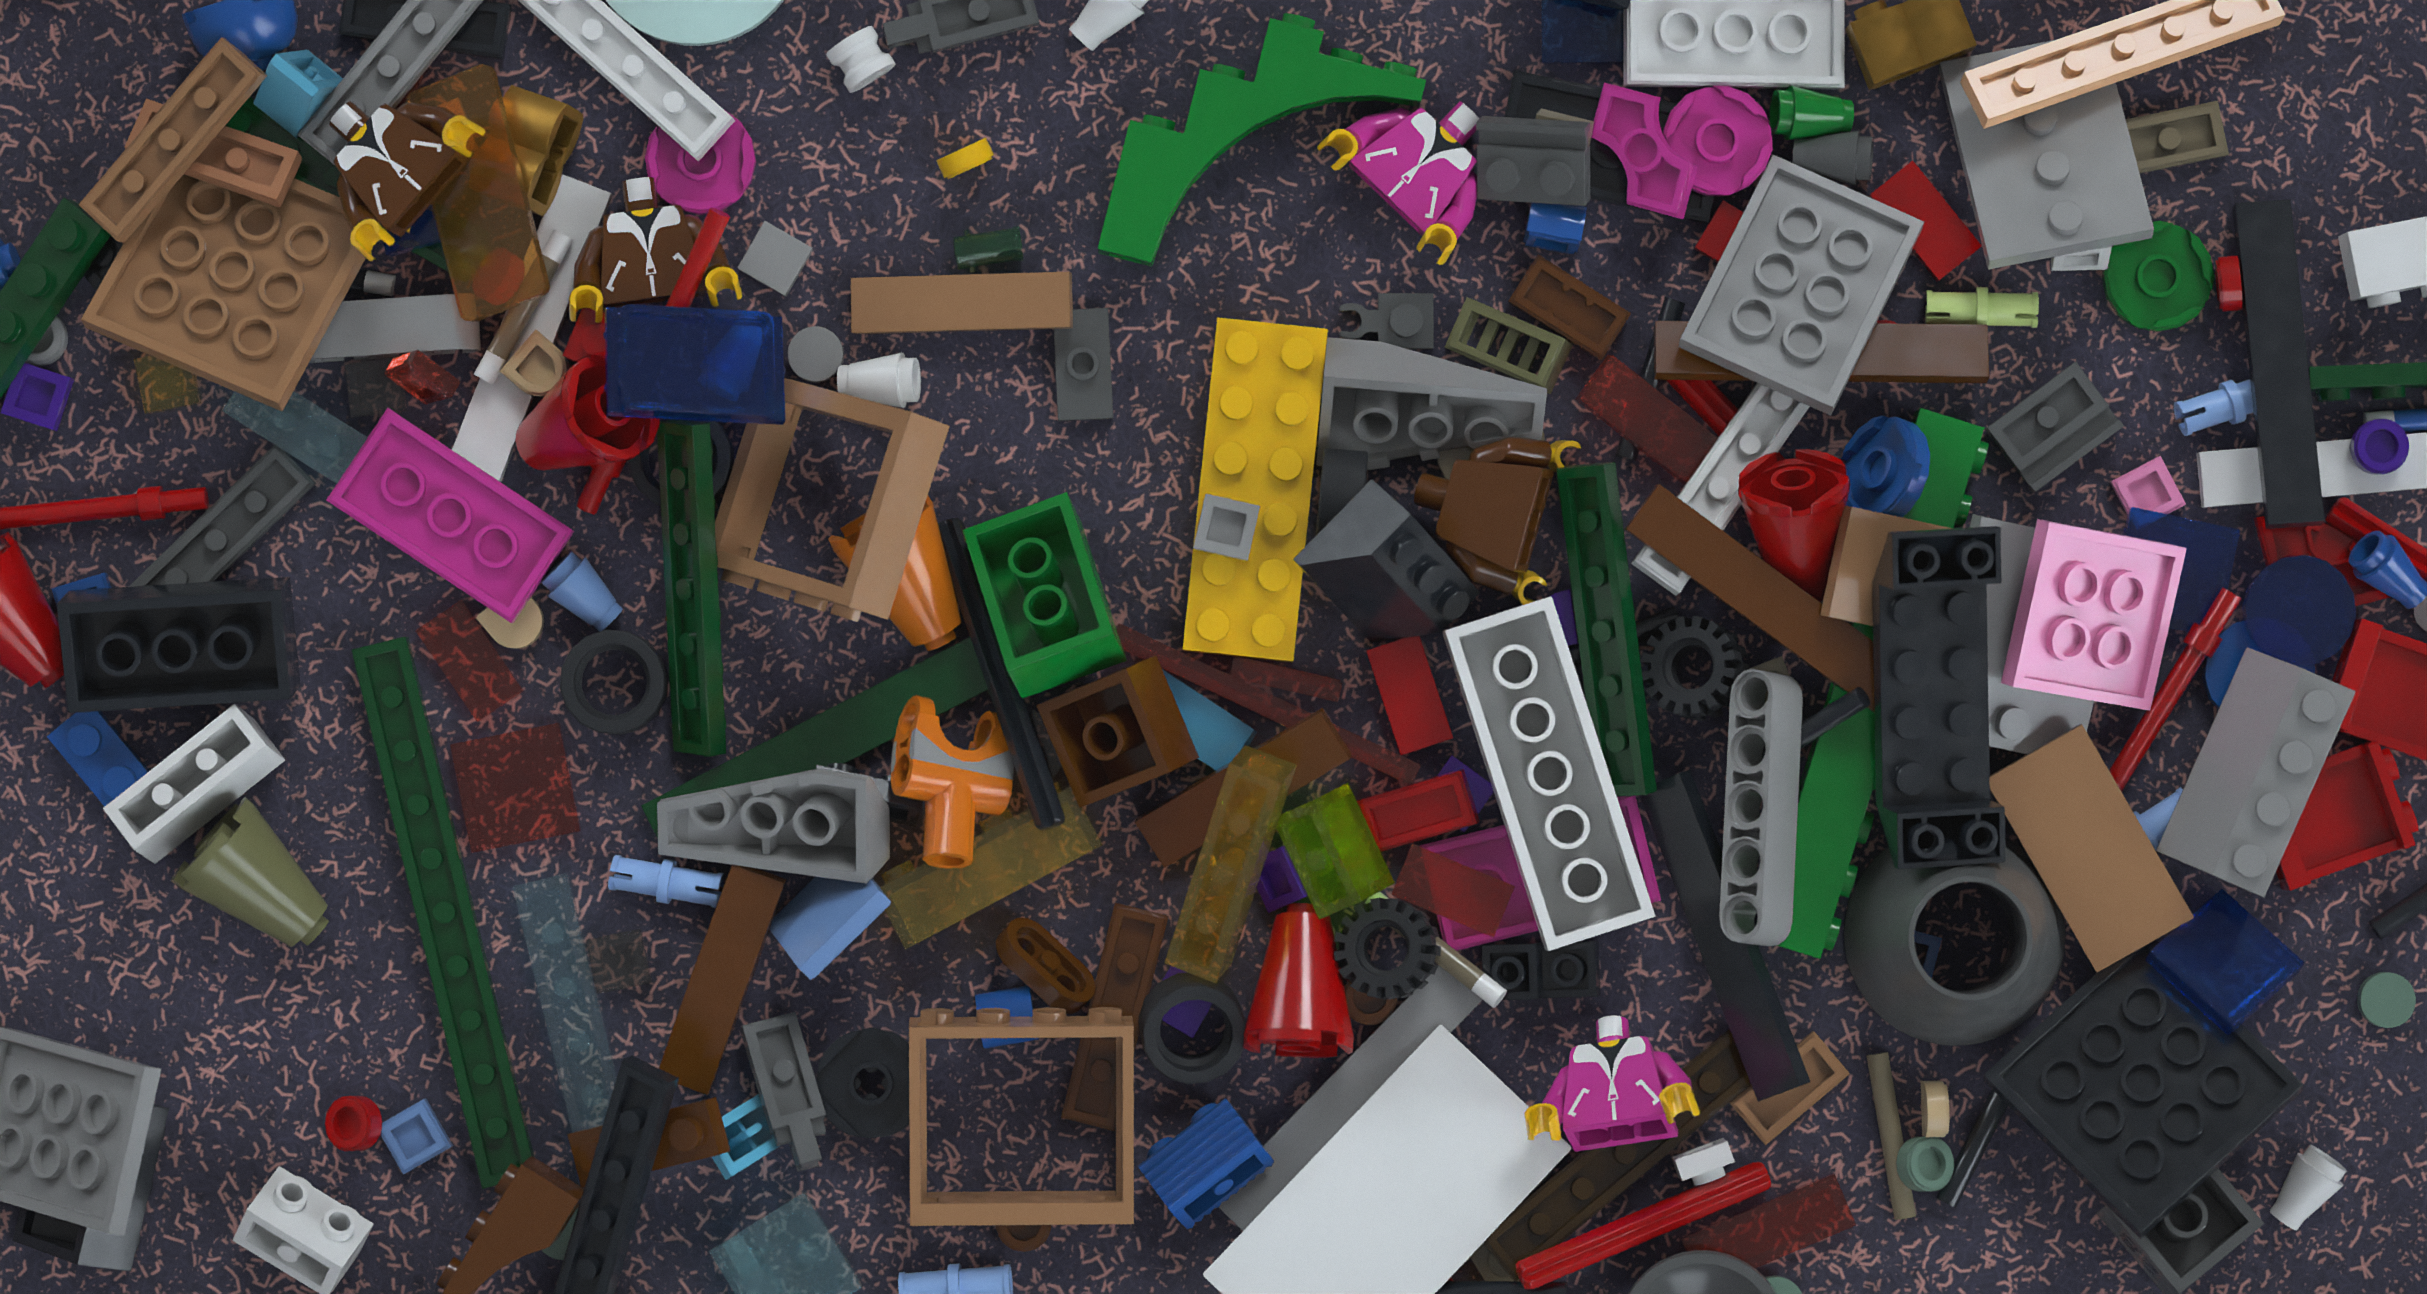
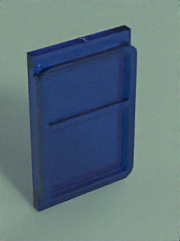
M627 304L622 308L606 307L604 311L605 331L603 338L605 339L606 384L604 390L606 392L607 416L784 424V374L786 370L783 359L782 317L771 316L763 311Z

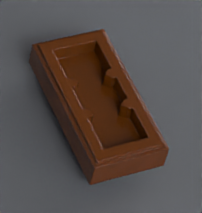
M1540 255L1536 256L1508 300L1509 304L1599 361L1603 359L1631 315L1624 308Z

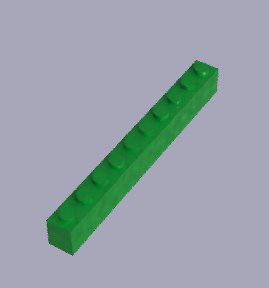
M1919 408L1914 411L1911 423L1916 424L1927 438L1930 451L1929 475L1921 496L1902 518L1948 528H1954V525L1962 528L1972 502V496L1964 494L1970 473L1979 475L1988 451L1989 443L1981 441L1984 427ZM1849 622L1850 625L1873 641V626ZM1831 682L1823 708L1847 693ZM1867 708L1812 741L1799 783L1793 919L1791 931L1787 938L1776 946L1818 959L1821 958L1823 949L1832 951L1841 926V919L1833 917L1840 896L1846 898L1850 896L1857 875L1858 866L1850 864L1856 843L1865 845L1874 819V813L1866 810L1872 790L1876 791L1875 714Z

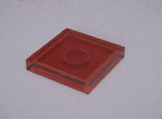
M560 723L450 744L471 853L582 831Z

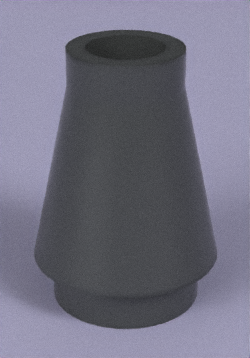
M1860 130L1795 139L1792 163L1820 176L1856 186L1857 180H1871L1874 138L1871 136H1860Z

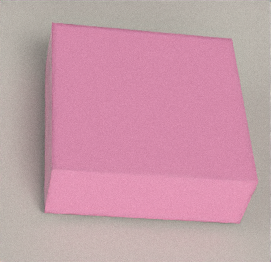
M2161 456L2110 482L2135 531L2186 505Z

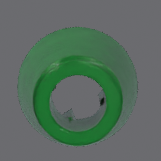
M1789 85L1786 90H1775L1772 94L1769 106L1771 133L1782 134L1785 140L1838 134L1839 132L1845 133L1850 132L1854 121V105L1852 100L1841 99Z

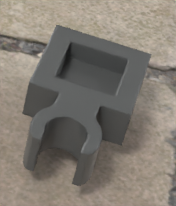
M1378 293V310H1368L1356 303H1346L1339 307V312H1355L1361 319V326L1356 331H1339V337L1342 339L1357 340L1368 333H1378V342L1392 344L1409 350L1434 349L1433 293Z

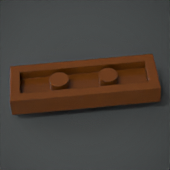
M716 1097L670 1108L651 1171L717 1156L730 1151ZM603 1125L567 1134L581 1188L585 1187Z

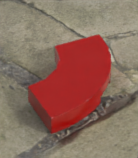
M2264 516L2254 518L2267 572L2289 570L2309 577L2326 592L2334 611L2390 598V596L2354 576V567L2349 563V555L2357 542L2338 529L2326 523H2323L2321 526L2266 529Z

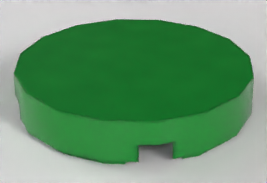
M2164 221L2152 222L2154 232L2150 239L2113 245L2108 268L2102 272L2105 297L2115 313L2133 327L2153 332L2179 328L2198 316L2209 299L2214 281L2211 256L2199 237L2189 230Z

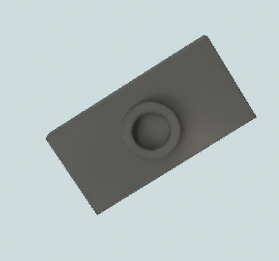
M1108 308L1073 309V328L1054 329L1058 422L1113 419Z

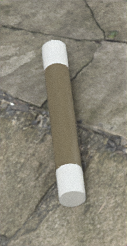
M555 229L553 230L475 370V376L492 385L494 384L500 370L503 368L572 244L573 239Z
M1375 890L1365 904L1371 902L1370 899L1389 898L1379 890ZM1390 927L1405 939V937L1399 930ZM1436 937V945L1441 946V956L1436 955L1435 963L1491 1007L1495 1008L1504 998L1507 990L1442 939Z

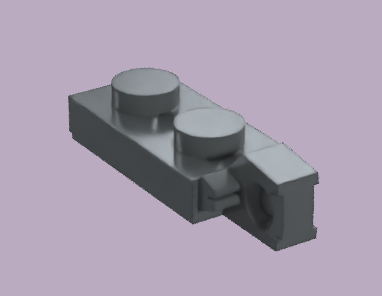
M919 0L906 5L909 17L882 24L888 49L916 42L919 54L930 51L936 53L1040 25L1034 0Z
M795 1012L742 1025L740 1029L770 1134L774 1135L777 1146L789 1144L797 1172L819 1167L818 1162L822 1160L815 1136L823 1135L826 1132L824 1124L826 1113Z

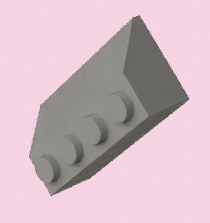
M2246 647L2156 851L2257 896L2265 897L2356 691L2308 670Z

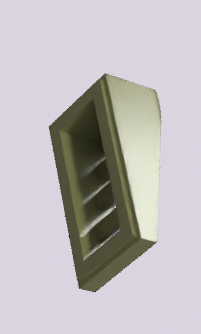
M1467 297L1445 348L1516 380L1547 388V393L1551 394L1573 344L1560 336ZM1481 315L1489 320L1475 349L1467 345V342ZM1500 325H1503L1509 329L1497 356L1494 357L1487 353ZM1521 334L1530 338L1518 365L1515 366L1508 362ZM1542 343L1550 347L1536 375L1529 371Z

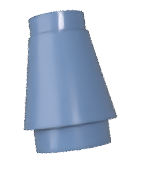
M572 551L565 555L541 581L549 590L547 594L549 598L589 625H593L599 632L603 631L623 610L586 556L580 559Z

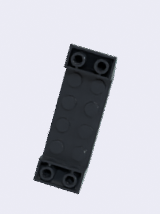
M1998 526L1889 532L1872 581L1876 805L1894 868L1896 869L2006 862L2005 807L1990 800L1987 584L2001 583V527Z

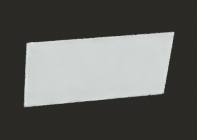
M1439 1025L1203 1273V1276L1222 1294H1435L1571 1150V1146L1563 1138L1559 1141H1552L1550 1132H1541L1534 1137V1140H1528L1524 1112L1529 1106L1443 1025Z

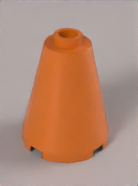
M927 495L889 615V619L912 646L924 644L927 651L937 649L955 639L956 634L953 629L962 622L933 501L929 495ZM866 513L840 528L845 538L834 535L828 538L834 553L848 569Z

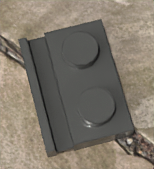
M1481 116L1476 122V130H1479V144L1477 145V199L1586 206L1590 201V146H1588L1590 122Z
M2074 362L1986 427L1985 430L2016 472L2027 483L2030 491L2034 493L2124 427V425L2109 409L2107 402L2078 363Z

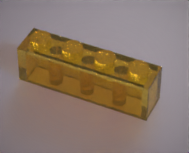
M1246 745L1229 763L1164 964L1217 983L1232 964L1297 764Z
M1058 782L1054 783L1065 815V822L1056 828L1040 831L1035 827L1029 809L1013 817L1009 808H1006L1000 816L992 815L979 822L984 833L974 837L973 863L970 866L945 869L933 867L925 863L915 869L911 860H908L881 874L885 885L880 888L891 901L885 911L905 949L1104 845L1084 807L1079 808L1071 787L1062 791Z

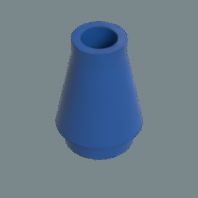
M2381 531L2370 532L2362 537L2351 550L2349 563L2354 567L2353 573L2356 578L2397 600L2406 609L2416 607L2426 598L2427 582L2420 576L2393 535H2384Z

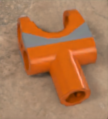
M916 695L912 696L904 706L896 729L891 761L892 792L896 796L925 802L923 861L927 865L937 868H964L973 863L975 812L1000 816L1006 810L1012 794L1014 764L996 712L987 711L980 717L974 732L973 741L969 743L968 750H963L954 746L946 739L940 728L939 716L935 714L933 700Z

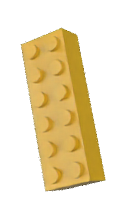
M1217 317L1194 542L1205 494L1259 505L1260 509L1248 561L1193 549L1183 651L1283 662L1294 661L1303 570L1293 559L1306 545L1328 329Z

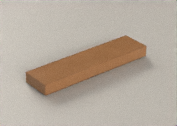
M221 37L78 205L116 241L125 243L264 81L267 75L243 52Z
M1071 272L851 278V332L853 334L1073 328Z

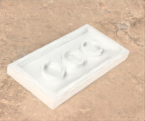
M1631 0L1628 9L1623 10V87L1704 88L1730 86L1732 88L1786 89L1789 85L1804 89L1845 88L1844 0Z

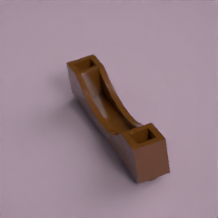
M533 1156L529 1157L520 1168L511 1163L494 1189V1192L502 1197L493 1212L489 1214L482 1210L465 1236V1239L473 1244L464 1259L461 1261L454 1256L437 1281L436 1285L444 1289L442 1294H474L481 1284L496 1271L525 1255L550 1247L561 1236L580 1205L584 1188H581V1186Z

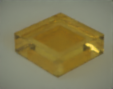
M153 356L134 359L145 414H153L202 403L195 374Z

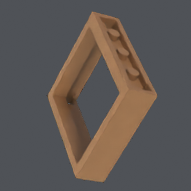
M763 372L715 521L716 552L718 555L717 567L724 569L720 580L748 589H753L755 580H759L757 591L789 601L791 592L795 591L796 594L793 602L823 612L826 611L828 602L833 603L831 614L855 622L859 621L861 612L888 620L949 426L910 411ZM802 409L892 433L843 587L754 561Z
M1045 1007L1033 1009L1032 1017H1010V1010L1005 1008L976 1010V1017H954V1011L951 1009L930 1008L921 1010L920 1017H910V1226L1134 1224V1025L1132 1016H1122V1010L1114 1007L1091 1008L1088 1010V1016H1066L1065 1009ZM1116 1037V1191L927 1192L926 1039Z

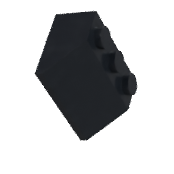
M1372 479L1293 559L1370 642L1441 633L1454 619L1461 616L1468 608V605L1480 594L1479 590L1416 519Z
M155 1103L153 1105L125 1235L108 1234L20 1207L13 1241L76 1265L131 1271L135 1252L140 1243V1231L148 1197L153 1187V1175L160 1145L165 1136V1124L169 1108Z

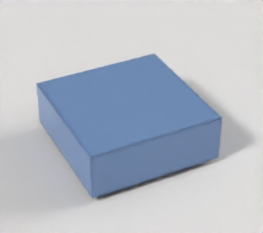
M426 1098L382 1123L380 1135L403 1174L453 1146Z

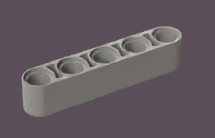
M445 294L342 301L309 363L344 361V357H354V360L400 357V353H408V357L456 354L455 350L462 349V353L481 351L478 295Z
M1757 669L1745 670L1739 674L1733 682L1730 692L1719 918L1724 935L1731 941L1770 947L1779 945L1787 938L1791 931L1793 919L1803 696L1801 687L1791 676ZM1768 690V699L1765 703V695ZM1765 746L1766 752L1764 758L1762 759V752ZM1762 800H1763V809H1762V813L1760 814V812H1759L1760 804H1761V802H1762ZM1759 856H1760V861H1761V862H1760V867H1759V869H1758V871H1757V861H1758V858H1759ZM1757 913V915H1758V920H1757V924H1756V926H1755V925H1754V918H1755V914Z

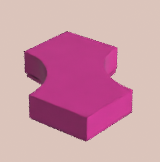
M1604 83L1594 118L1592 138L1609 146L1622 162L1628 181L1627 204L1684 219L1698 165L1680 157L1665 140L1659 122V103L1661 97Z

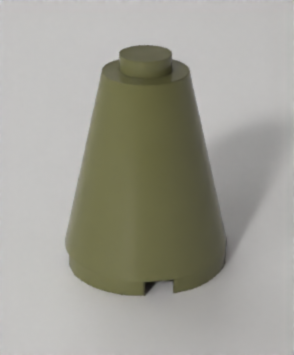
M246 797L241 800L239 806L235 804L196 845L195 848L197 850L193 855L196 859L191 864L184 860L171 879L183 891L290 947H293L300 940L308 946L329 922L323 916L328 904L256 806Z

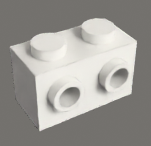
M279 1166L247 1208L233 1241L319 1294H331L359 1255L374 1224L360 1216L353 1208L342 1205L314 1188L306 1179L295 1176Z

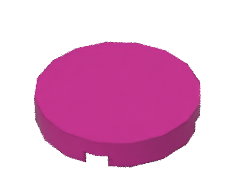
M1730 86L1704 87L1685 95L1670 111L1662 131L1665 140L1674 152L1686 161L1698 165L1691 191L1707 197L1730 196L1748 188L1765 170L1773 150L1771 127L1763 107L1748 93Z
M728 113L735 122L699 162L657 125L649 136L645 162L648 177L654 178L656 191L660 197L672 206L681 205L684 212L697 215L707 214L710 208L722 211L737 202L751 184L756 165L753 140L741 121Z

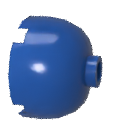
M223 0L182 14L188 34L196 50L203 57L223 37L243 52L261 70L267 69L273 55L289 47L296 35L298 22L295 0Z

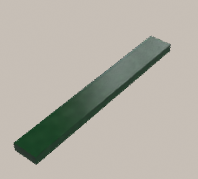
M968 637L641 805L657 838V803L661 799L814 770L816 765L827 767L831 763L845 764L895 738L899 717L904 706L912 696L917 695L933 700L935 714L939 716L988 691L971 638Z

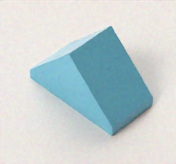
M308 49L276 53L269 62L265 72L267 77L261 83L253 104L297 138L300 130L343 78Z
M759 1094L722 1116L730 1151L713 1156L712 1159L725 1180L779 1147L776 1145L774 1135L770 1134Z

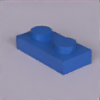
M101 711L76 712L47 736L104 807L150 771Z

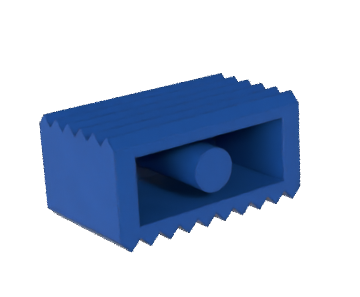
M1225 1098L1218 1104L1210 1103L1201 1107L1192 1116L1191 1125L1176 1137H1166L1156 1142L1149 1149L1147 1159L1139 1164L1138 1168L1170 1212L1186 1229L1193 1228L1195 1222L1202 1221L1204 1215H1209L1214 1208L1220 1207L1222 1202L1228 1201L1230 1195L1237 1194L1239 1188L1246 1187L1248 1181L1255 1180L1256 1176L1262 1174L1265 1168L1273 1165L1274 1160L1242 1116Z

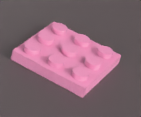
M2037 519L2001 683L2022 689L2150 711L2187 548Z

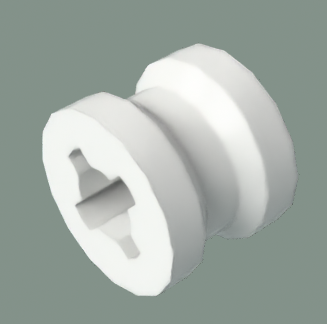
M872 26L863 28L845 38L826 54L832 65L839 66L845 74L843 83L850 93L867 86L889 72L896 65L891 55L882 52L878 47V35Z

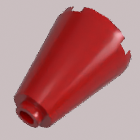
M605 351L585 356L576 361L519 425L516 431V446L521 458L532 468L545 471L627 461L639 455L654 442L660 425L657 397L655 393L649 395L640 380L646 377L637 365L624 356Z
M1795 449L1796 458L1778 461L1777 452L1763 455L1750 462L1739 474L1738 480L1739 498L1762 560L1820 602L1824 600L1839 523L1844 508L1847 506L1850 479L1849 475L1846 474V466L1841 459L1827 452L1811 449Z
M6 532L0 536V545L3 547L0 550V665L29 687L40 682L45 688H48L64 675L59 623L17 541L9 532Z
M1309 903L1288 904L1287 912L1275 916L1243 1033L1244 1049L1260 1054L1261 1043L1276 1045L1275 1056L1300 1058L1337 1057L1338 1046L1347 1054L1353 1053L1354 1035L1343 978L1339 972L1341 969L1340 962L1335 961L1334 951H1337V947L1334 941L1331 917L1320 914L1319 905Z

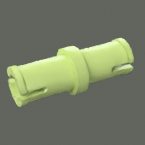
M1976 287V292H1932V290H1926L1925 324L2031 326V328H2037L2038 292L1988 293V287Z

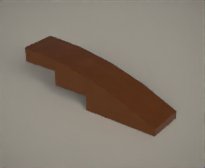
M731 866L659 1069L679 1078L678 1085L709 1095L728 1040L736 1025L749 984L756 971L787 879L757 868Z

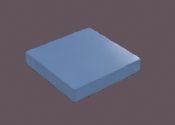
M815 877L773 918L770 931L796 966L812 980L890 905L891 901L873 878L865 884Z

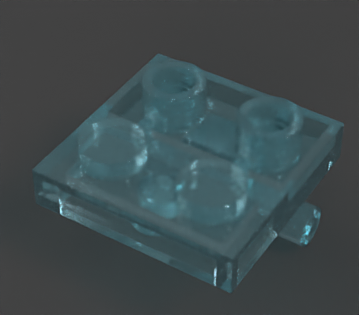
M806 1192L801 1193L709 1251L735 1294H852L863 1287V1284Z

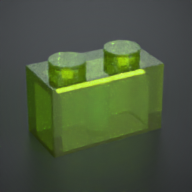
M1348 783L1272 818L1319 920L1357 904L1395 883Z

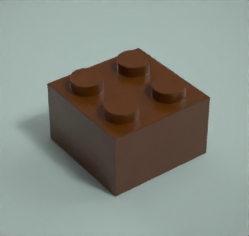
M1156 655L1036 705L1079 808L1169 773L1199 758Z

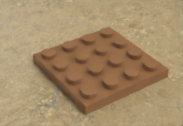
M183 174L127 241L123 243L81 320L85 328L279 411H283L366 257L351 244L350 236L352 230L345 219L340 197L293 179L281 208Z

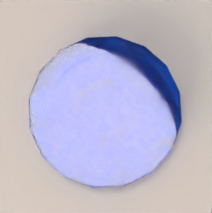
M2307 555L2283 557L2264 567L2248 585L2242 605L2244 627L2251 640L2262 650L2261 652L2295 666L2316 664L2336 654L2350 637L2356 618L2354 593L2344 575L2327 561Z

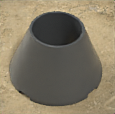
M2005 837L2006 862L1896 869L1894 868L1889 847H1887L1867 866L1857 881L1848 902L1844 923V948L1849 970L1855 984L1868 1004L1884 1021L1897 1030L1925 1042L1949 1046L1971 1045L1992 1040L2008 1033L2027 1020L2041 1006L2056 982L2062 965L2066 939L2064 915L2025 849ZM1971 882L1992 894L2003 908L2009 926V945L2003 962L1987 980L1968 989L1947 990L1933 981L1921 966L1914 945L1915 926L1922 908L1933 895L1950 885Z

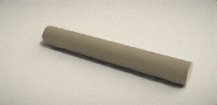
M1888 1052L1866 1055L1894 1220L1912 1218L1916 1216L1912 1190L1901 1181L1896 1165L1898 1152L1904 1142Z

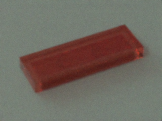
M1613 355L1606 356L1575 399L1684 485L1687 484L1718 439V437Z
M1831 1173L1680 1239L1686 1252L1708 1250L1726 1253L1757 1268L1856 1226V1223L1834 1173Z

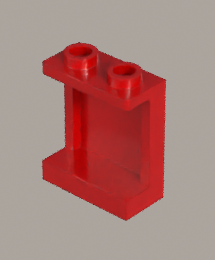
M2363 618L2352 620L2332 681L2354 690L2356 693L2338 732L2365 741H2378L2382 747L2427 762V643L2383 629V625Z
M2368 741L2327 756L2276 870L2282 890L2291 891L2311 884V881L2399 849L2416 846L2412 833L2419 831L2417 819L2408 800L2400 802L2393 781L2399 779L2400 775L2396 761L2389 748L2381 750L2378 741Z

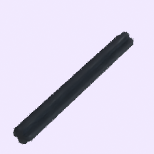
M959 518L947 519L938 523L954 592L1034 825L1040 831L1056 828L1065 822V815L1025 699H1022L1007 672L962 531L966 529L965 525Z

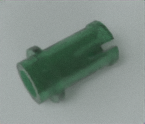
M1018 226L970 234L969 229L963 230V236L953 237L958 270L968 268L969 273H975V267L1024 261Z

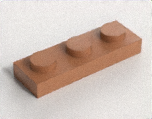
M146 98L124 146L125 149L164 104ZM224 126L184 175L281 208L301 164L302 157L297 150Z

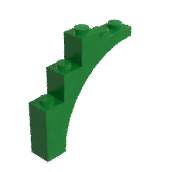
M1283 13L1282 21L1270 18L1254 82L1244 80L1246 72L1241 69L1214 64L1212 72L1203 69L1199 71L1184 133L1174 131L1176 122L1153 115H1144L1142 123L1130 120L1098 245V253L1152 267L1166 226L1188 190L1219 156L1250 133L1291 113L1332 103L1380 101L1419 107L1426 80L1417 78V69L1405 64L1385 61L1384 68L1381 69L1362 64L1364 56L1353 51L1332 48L1330 56L1319 53L1324 31L1314 29L1315 21L1310 18L1290 13Z

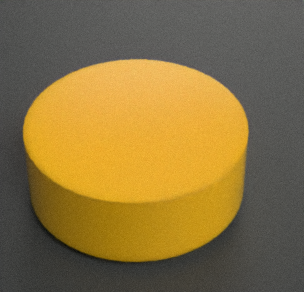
M985 137L936 160L943 177L950 179L993 159L994 153Z

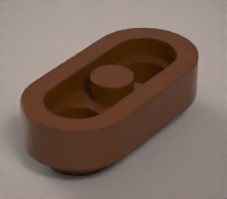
M1016 918L998 935L996 950L1003 964L1042 998L1049 1007L1062 1008L1066 1010V1014H1073L1078 1012L1093 997L1095 981L1091 972L1036 921L1029 918Z

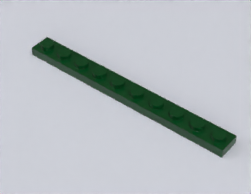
M405 636L352 649V654L482 1189L496 1186L511 1163L520 1168L529 1157L535 1156L409 638Z

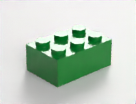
M1067 492L962 530L1007 672L1022 699L1127 661L1081 520Z

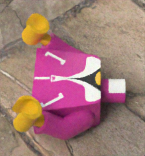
M1459 101L1438 123L1423 108H1419L1412 113L1410 110L1400 107L1367 115L1346 129L1333 130L1317 146L1319 151L1325 146H1331L1338 151L1340 158L1331 166L1333 170H1340L1350 161L1349 167L1422 236L1416 247L1419 252H1421L1425 244H1434L1442 252L1437 264L1443 265L1456 246L1458 238L1473 219L1477 199V174L1473 171L1477 160L1463 147L1477 131L1476 122L1479 118L1471 109Z
M1617 1015L1605 1016L1596 1021L1597 1043L1578 1045L1572 1048L1569 1056V1065L1560 1069L1542 1103L1532 1105L1524 1112L1528 1140H1534V1137L1541 1132H1550L1551 1140L1559 1141L1561 1139L1560 1126L1563 1124V1130L1574 1152L1678 1137V1128L1674 1117L1683 1111H1691L1693 1117L1700 1114L1692 1091L1690 1078L1668 1053L1654 1051L1648 1037H1630L1628 1020Z

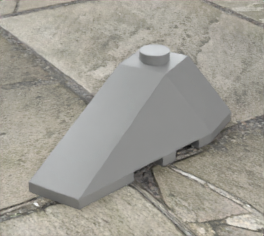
M1327 337L1316 465L1322 466L1325 448L1368 452L1367 470L1390 467V460L1416 455H1420L1422 461L1440 458V451L1467 446L1475 449L1508 437L1542 440L1547 388L1384 342Z
M814 769L665 798L657 803L659 855L865 884L890 859V807L870 776Z

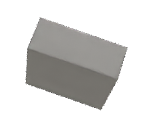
M764 221L737 269L787 297L814 249Z
M1205 494L1193 549L1248 561L1260 506Z

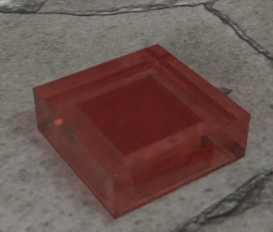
M419 350L393 357L384 372L389 379L423 404H430L453 397L461 382Z

